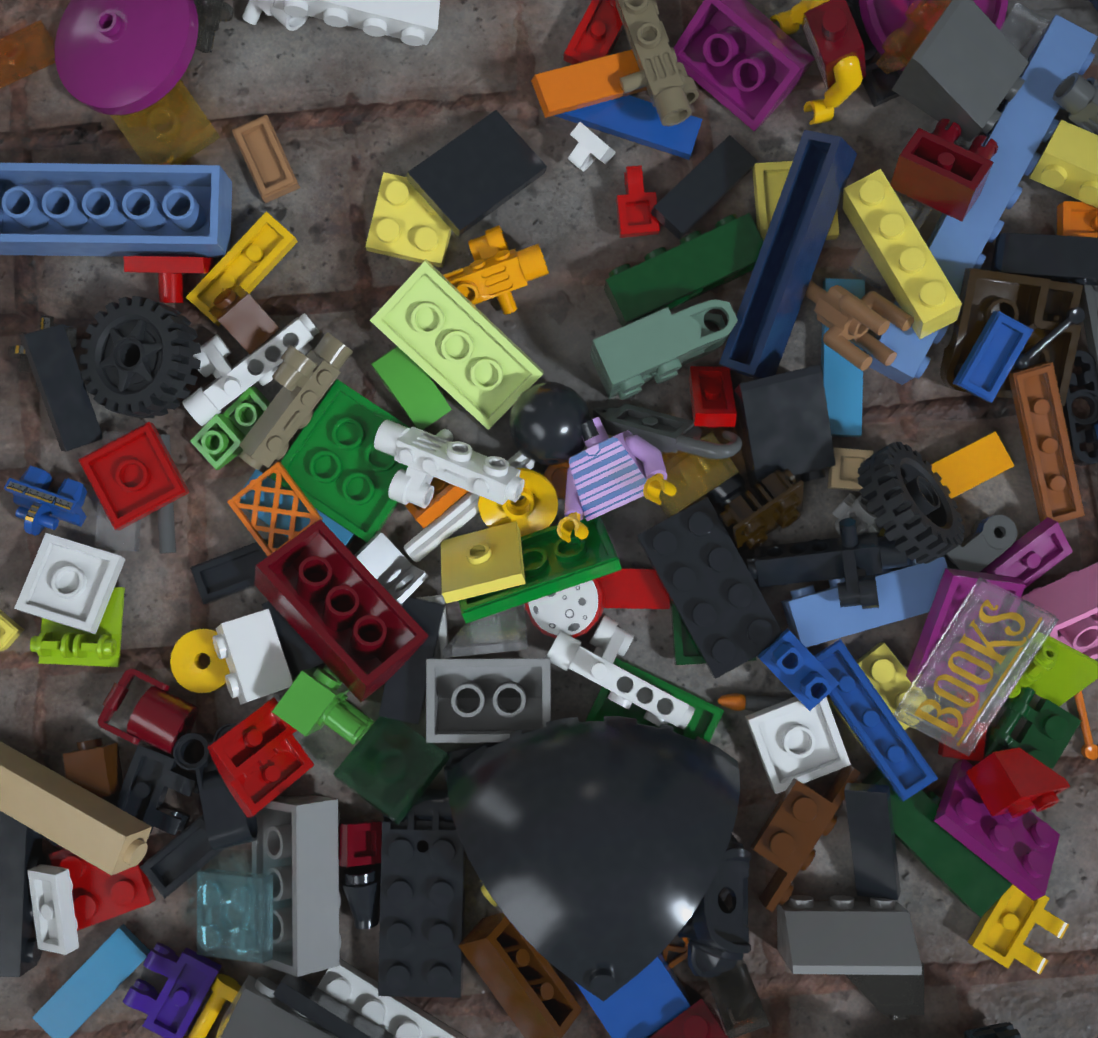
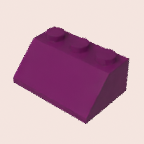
M704 0L674 46L677 62L684 64L687 75L693 78L694 81L754 132L792 92L816 59L747 0Z

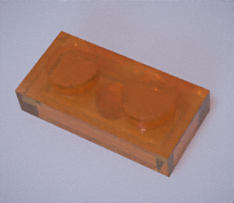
M915 0L905 12L907 20L903 26L893 31L883 43L882 49L885 51L876 62V65L886 74L906 67L952 0Z

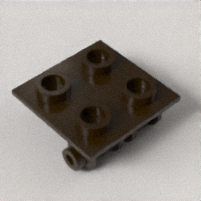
M788 468L783 471L777 469L761 481V485L759 483L754 485L757 495L765 504L763 507L749 490L744 492V496L750 506L741 495L723 506L725 511L720 513L719 516L728 528L735 524L733 526L734 541L739 554L746 549L749 551L755 550L756 547H760L768 539L767 534L779 526L785 529L800 518V512L803 510L804 483L800 480L795 485H792L796 482V479Z

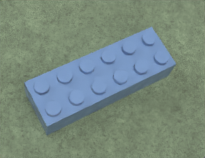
M0 163V255L223 258L230 250L232 181L220 165Z

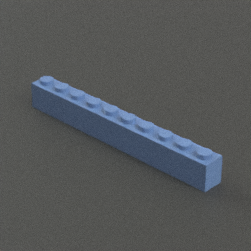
M1055 15L1040 32L1041 36L1027 60L1029 63L1019 76L1025 80L1024 84L1010 102L1006 100L1000 106L998 111L1002 115L988 134H985L987 138L982 146L985 147L988 141L993 139L998 145V151L990 160L994 163L980 196L962 222L942 213L926 242L958 298H960L965 268L980 269L983 265L986 255L981 252L987 241L992 243L1000 233L1004 225V221L1000 220L1005 208L1011 209L1019 198L1023 188L1019 187L1018 184L1022 176H1028L1032 172L1041 154L1036 152L1041 141L1046 143L1059 123L1054 117L1059 108L1062 110L1064 108L1053 100L1055 90L1069 75L1078 73L1082 76L1095 57V54L1090 51L1098 36L1058 15ZM895 299L893 304L900 308L898 302ZM890 322L888 330L883 335L879 336L876 334L875 338L897 353L896 359L891 365L885 366L874 358L872 354L867 353L873 359L869 367L901 385L914 377L919 379L931 360L930 357L926 356L932 343L937 345L941 341L949 325L919 340L912 326L907 331H902Z

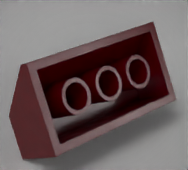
M321 519L256 565L254 585L360 702L364 701L387 682L428 639L429 635Z

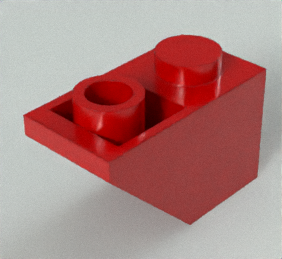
M1019 747L993 752L966 771L992 817L1010 813L1012 818H1015L1034 808L1037 812L1046 810L1060 801L1057 795L1070 787L1064 777Z

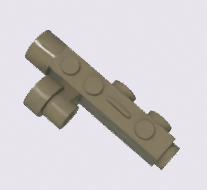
M615 0L616 8L640 70L620 78L624 94L646 87L653 107H656L663 126H674L685 121L692 113L690 104L698 98L699 93L694 79L688 77L684 64L677 62L675 50L673 47L670 48L668 44L669 38L663 22L659 20V10L656 1Z
M328 332L313 351L310 350L306 356L290 345L281 356V359L284 361L272 375V378L283 387L239 444L243 449L239 457L257 470L262 465L269 468L274 461L280 460L286 454L289 441L296 431L308 425L313 415L312 410L341 373L339 370L353 351Z

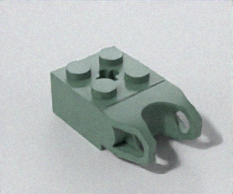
M708 300L673 315L667 307L592 340L590 358L608 398L610 399L618 395L620 400H624L641 392L643 384L653 379L656 384L666 382L677 376V370L682 368V366L719 349L738 319L730 302L722 300ZM711 309L722 310L727 315V326L722 315L707 312ZM704 322L715 323L720 331H710Z

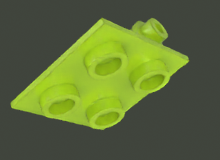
M114 587L96 634L42 618L41 633L39 636H33L30 640L31 652H37L39 656L38 663L119 667L125 587Z
M1037 629L1030 639L1028 637L1029 633L1024 636L1027 638V641L1023 645L1012 646L1002 654V656H1007L1001 665L998 661H995L993 666V672L998 674V682L1018 650L1024 647L996 689L997 693L1003 698H1014L1020 694L1021 687H1030L1036 691V695L1048 699L1058 706L1064 704L1098 679V661Z

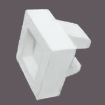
M581 122L578 123L570 134L579 143L569 155L568 160L583 172L596 158L607 164L616 153Z

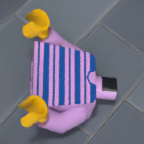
M599 417L582 424V439L587 449L569 458L570 467L567 469L565 517L557 525V534L561 539L570 543L571 532L574 529L575 536L583 540L589 533L586 525L580 522L584 516L586 521L592 520L642 496L661 505L662 501L659 497L661 490L671 497L674 496L677 489L674 484L666 481L667 472L661 451L640 436L632 435L628 430L609 438Z

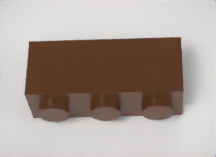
M503 912L482 918L458 945L524 1038H562L583 1010L549 962L518 932Z

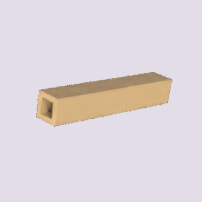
M0 741V811L111 876L134 867L142 861L148 849L146 842L152 826Z

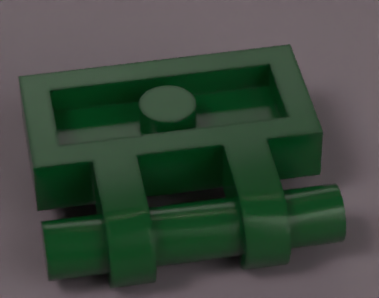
M1021 687V692L1018 696L1007 698L1003 706L1006 709L996 726L989 727L986 733L987 741L985 743L984 755L988 757L993 752L1001 751L1002 748L1007 750L1019 747L1053 770L1082 720L1045 698H1040L1036 707L1032 709L1028 704L1036 691L1030 687ZM1022 718L1027 722L1016 740L1010 737V734L1019 719Z

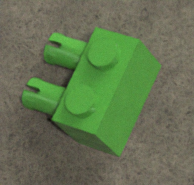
M326 665L323 669L317 666L302 670L272 711L305 737L326 725L352 745L358 740L360 741L374 723L371 718L346 701L348 698L346 694L349 689L342 684L343 682Z

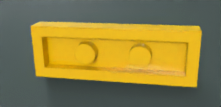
M266 211L186 298L219 327L221 324L209 312L215 306L213 304L215 298L228 288L234 289L237 285L250 294L298 242L297 239Z

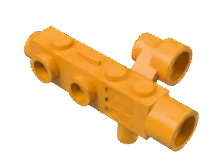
M498 225L485 230V235L468 241L474 262L469 266L446 273L443 276L474 305L497 297L502 313L507 315L517 310L511 291L527 286L528 281L549 274V270L539 243L516 251V249L509 250L501 226Z

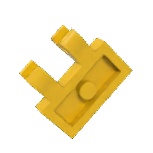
M1012 885L983 915L968 943L1007 969L1015 958L1036 973L1041 974L1048 960L1023 944L1035 923L1062 939L1069 924L1044 909L1050 899L1049 897L1044 895L1033 901L1016 886Z

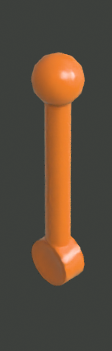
M1081 690L1074 696L1078 716L1082 720L1080 725L1085 743L1081 748V753L1085 758L1095 760L1098 758V746L1093 744Z

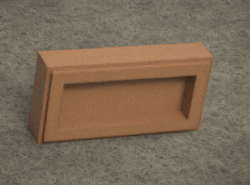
M268 115L232 129L261 198L265 203L300 188Z

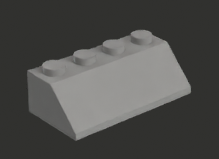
M316 795L277 796L256 814L258 838L252 842V961L299 977L340 966L341 935L339 933V908L341 896L339 892L338 849L340 813L338 810V799Z

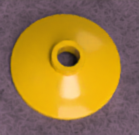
M517 468L521 470L519 477L525 480L521 493L525 497L516 502L507 500L501 505L479 496L478 508L480 516L488 528L517 521L522 537L548 528L552 524L558 511V496L554 486L545 476L530 469Z

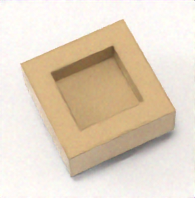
M833 448L836 465L829 468L828 489L860 491L863 487L858 484V477L860 476L857 473L858 468L861 467L860 464L873 455V451Z

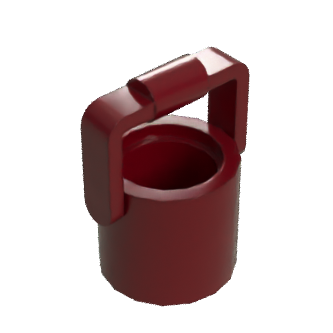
M128 669L124 672L118 684L114 683L102 705L105 707L98 718V725L133 744L138 745L140 740L172 755L176 741L181 736L191 732L199 709L197 706L168 693L167 691L170 686L136 669ZM136 676L154 686H151L138 701L127 724V732L108 723L114 712L118 711L129 691L128 688Z

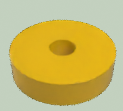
M215 629L190 631L177 641L172 650L170 659L172 673L177 682L189 691L208 693L219 690L227 685L225 675L230 674L226 659H219L215 651L212 639L213 636L217 635ZM203 653L210 657V664L207 668H203L199 663V657Z

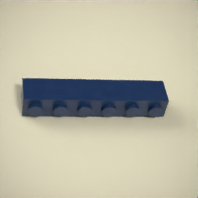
M804 130L736 316L738 321L730 332L719 362L720 365L755 379L776 375L843 194V189L846 186L857 153L842 137Z

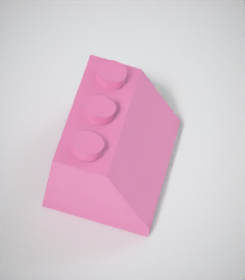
M1098 562L1082 570L1071 572L1064 578L1044 587L1035 588L1021 597L1022 617L1025 620L1027 633L1033 629L1039 618L1042 617L1043 619L1036 628L1037 630L1094 660L1098 659Z

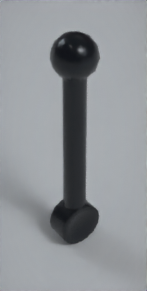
M1079 307L1069 309L1066 313V319L1025 354H1020L1014 366L1020 370L1026 369L1030 365V360L1071 324L1081 323L1085 319L1084 310Z

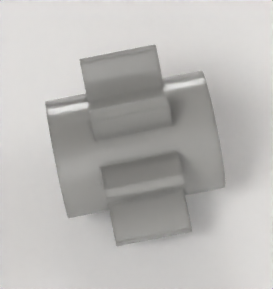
M850 493L832 512L838 518L835 521V529L840 536L839 522L845 518L856 520L858 535L879 534L883 526L879 528L874 520L877 517L874 513L868 511L866 504L869 501L864 499L862 495L856 499Z

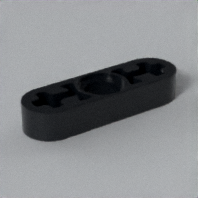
M1076 350L1074 366L1081 367L1082 373L1077 376L1075 373L1071 374L1065 406H1062L1074 464L1087 466L1098 463V439L1094 425L1098 424V372L1094 358L1085 351ZM1085 385L1086 389L1070 393V388L1074 386L1080 387ZM1075 398H1082L1088 402L1090 413L1086 419L1077 418L1073 414L1071 406ZM1088 424L1092 425V429L1090 430H1082L1076 432L1075 427H1083ZM1085 441L1089 444L1093 443L1094 451L1089 453L1087 451H1080L1079 444Z

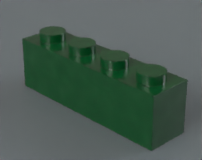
M747 213L739 218L736 214L729 215L715 224L716 228L704 234L700 230L692 232L679 241L681 245L668 251L665 247H660L648 253L644 257L645 261L631 267L627 263L613 269L609 273V278L605 280L604 291L621 326H626L667 307L670 310L752 272L764 241L751 214Z
M878 767L861 782L862 784L889 785L895 837L962 904L981 918L1013 885L934 822L941 798L934 792L929 790L925 794L920 790L903 802L896 795Z

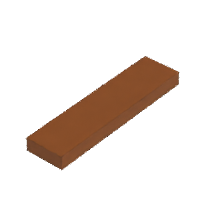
M1046 361L1028 366L1023 370L1018 369L1009 372L1008 377L1040 523L1047 517L1061 523L1085 516L1053 362Z

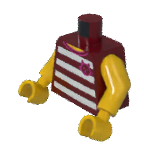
M802 0L793 6L791 10L771 16L770 20L773 23L778 21L780 29L787 35L797 33L800 24H802V29L813 57L816 58L815 62L827 91L824 94V99L807 101L804 105V112L814 111V117L809 122L812 125L831 121L834 117V107H839L861 85L862 80L866 78L865 48L846 0Z

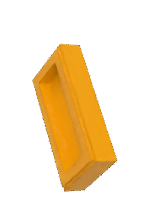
M996 431L931 464L932 472L939 474L942 478L941 484L947 486L951 492L949 494L951 499L1015 466Z

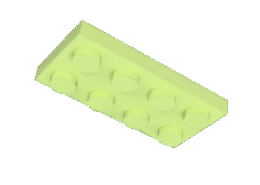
M426 259L370 319L380 331L488 430L515 404L518 397L543 375V370Z

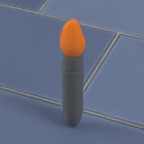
M739 693L722 695L717 699V702L721 706L734 711L745 709L759 711L790 698L757 695L745 696Z

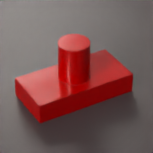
M123 256L124 272L158 273L159 302L184 303L182 273L208 274L214 267V258Z

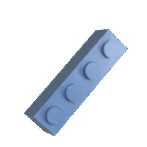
M939 557L927 564H920L915 559L907 558L908 566L882 569L883 573L873 574L876 579L879 608L862 609V605L840 608L837 583L846 582L845 578L828 580L830 588L816 592L814 585L790 591L792 598L781 601L789 630L805 647H810L928 613L945 568H948L945 557Z

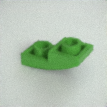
M398 346L371 363L392 397L397 400L414 427L424 430L452 410L430 376Z
M249 387L223 414H215L190 442L215 470H220L243 451L239 444L269 406L270 402L256 387Z

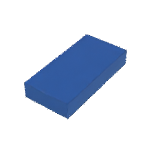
M993 311L954 379L953 384L986 402L992 403L1034 330L1000 311Z

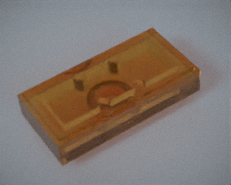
M41 20L0 39V89L55 63V44L47 27Z

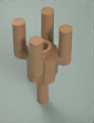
M810 280L805 294L807 298L816 303L814 311L817 313V320L829 328L823 335V342L861 371L866 370L872 363L873 359L867 353L872 354L874 358L885 366L891 365L897 356L895 351L867 332L869 329L880 336L888 330L890 322L902 331H907L914 322V317L875 291H870L859 299L842 286H832L827 292Z

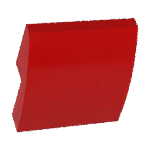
M275 697L268 700L208 746L218 772L247 818L257 814L314 766V763L293 736V733L297 730L272 712L278 704Z

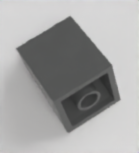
M952 0L915 52L892 90L937 121L943 118L949 119L948 128H950L953 122H956L961 128L960 136L971 142L980 131L988 134L998 121L1002 113L997 110V107L1003 99L1010 102L1022 87L1025 80L1019 76L1029 62L973 0Z

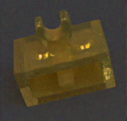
M713 432L702 438L704 441L720 444ZM680 452L669 460L667 455L664 454L662 458L667 472L666 481L674 484L677 492L671 497L661 490L659 497L662 504L659 506L667 518H670L739 471L730 457L725 459H708Z

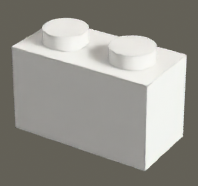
M269 609L221 623L216 627L217 635L212 637L214 648L219 659H226L230 674L225 675L227 688L232 698L238 697L240 705L290 688L293 681Z

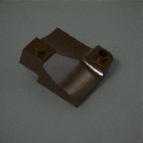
M965 268L959 298L962 306L957 321L954 324L951 341L944 348L940 368L943 383L953 390L970 393L953 384L956 378L955 368L961 363L964 364L993 311H1000L1034 330L1020 353L1025 354L1066 319V313L1069 309L1079 307L1083 285ZM1071 324L1030 360L1029 365L1032 366L1046 361L1053 362L1062 406H1065L1082 327ZM1013 365L1011 371L1018 370V369ZM1008 376L996 397L1013 399Z

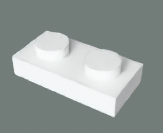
M40 864L27 870L38 949L63 955L78 949V922L75 917L72 896L73 883L70 878L69 869Z

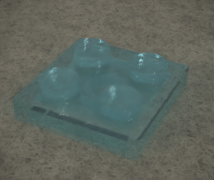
M205 869L197 872V955L265 963L273 959V875Z

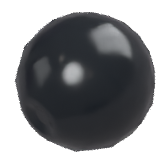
M543 382L532 386L518 397L511 408L509 428L514 445L523 456L542 465H558L569 461L570 457L582 451L585 443L582 439L581 425L590 421L591 417L586 402L577 391L561 383Z

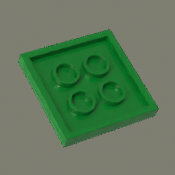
M337 379L312 415L308 425L303 428L281 460V464L314 508L365 542H368L380 532L399 504V502L389 498V486L397 471L400 469L407 470L408 468L407 465L395 461L393 456L375 449L374 440L377 430L385 420L393 421L408 428L410 427ZM273 473L270 478L276 481L277 473ZM282 476L281 485L288 490H292Z

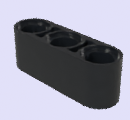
M1001 233L995 239L991 271L1051 279L1050 281L1078 285L1098 286V238Z

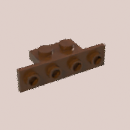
M851 766L842 768L824 796H821L794 778L750 846L755 852L778 866L777 871L759 897L764 907L772 913L778 904L780 906L784 905L791 896L794 888L792 881L799 870L805 871L813 861L816 850L813 848L821 835L827 836L834 828L838 818L835 813L843 800L845 801L844 790L847 782L859 783L857 778L861 772Z

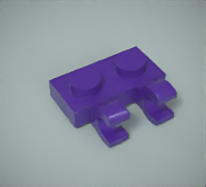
M157 942L154 949L150 950L143 966L168 978L162 991L159 994L151 984L137 979L134 986H131L127 992L123 1003L148 1015L142 1025L146 1029L164 1038H183L222 966L187 947L181 956L178 957L171 948Z

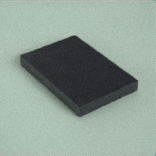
M495 110L408 171L407 180L459 237L542 176L547 166L500 113Z

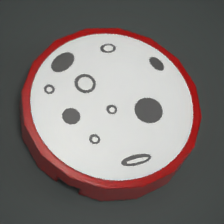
M598 578L527 602L525 603L526 611L532 624L543 634L556 639L559 631H562L573 638H577L589 632L600 621L605 607L604 588Z

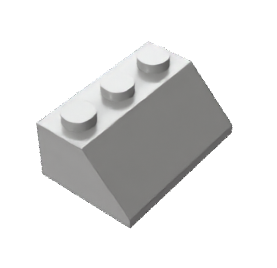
M550 658L426 659V743L503 742L510 738V733L522 729L523 733L545 728L546 722L551 721Z
M791 895L789 901L784 905H777V950L793 974L922 975V964L909 911L898 902H895V900L870 897V902H856L851 896L833 895L829 897V901H814V898L811 896Z

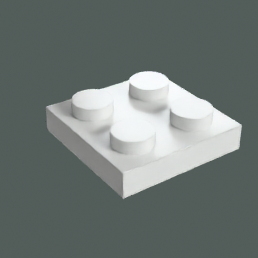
M45 533L14 609L96 634L126 559L120 555Z
M796 697L745 716L771 788L775 794L786 791L794 778L801 783H806L851 765L827 697L811 711Z

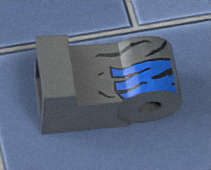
M1004 515L982 518L972 526L971 534L964 538L962 544L941 557H945L949 569L980 572L1013 545L1017 538V527L1009 517Z

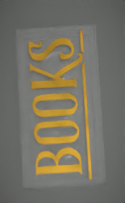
M979 577L896 708L894 716L898 721L970 756L1059 619L1056 615Z

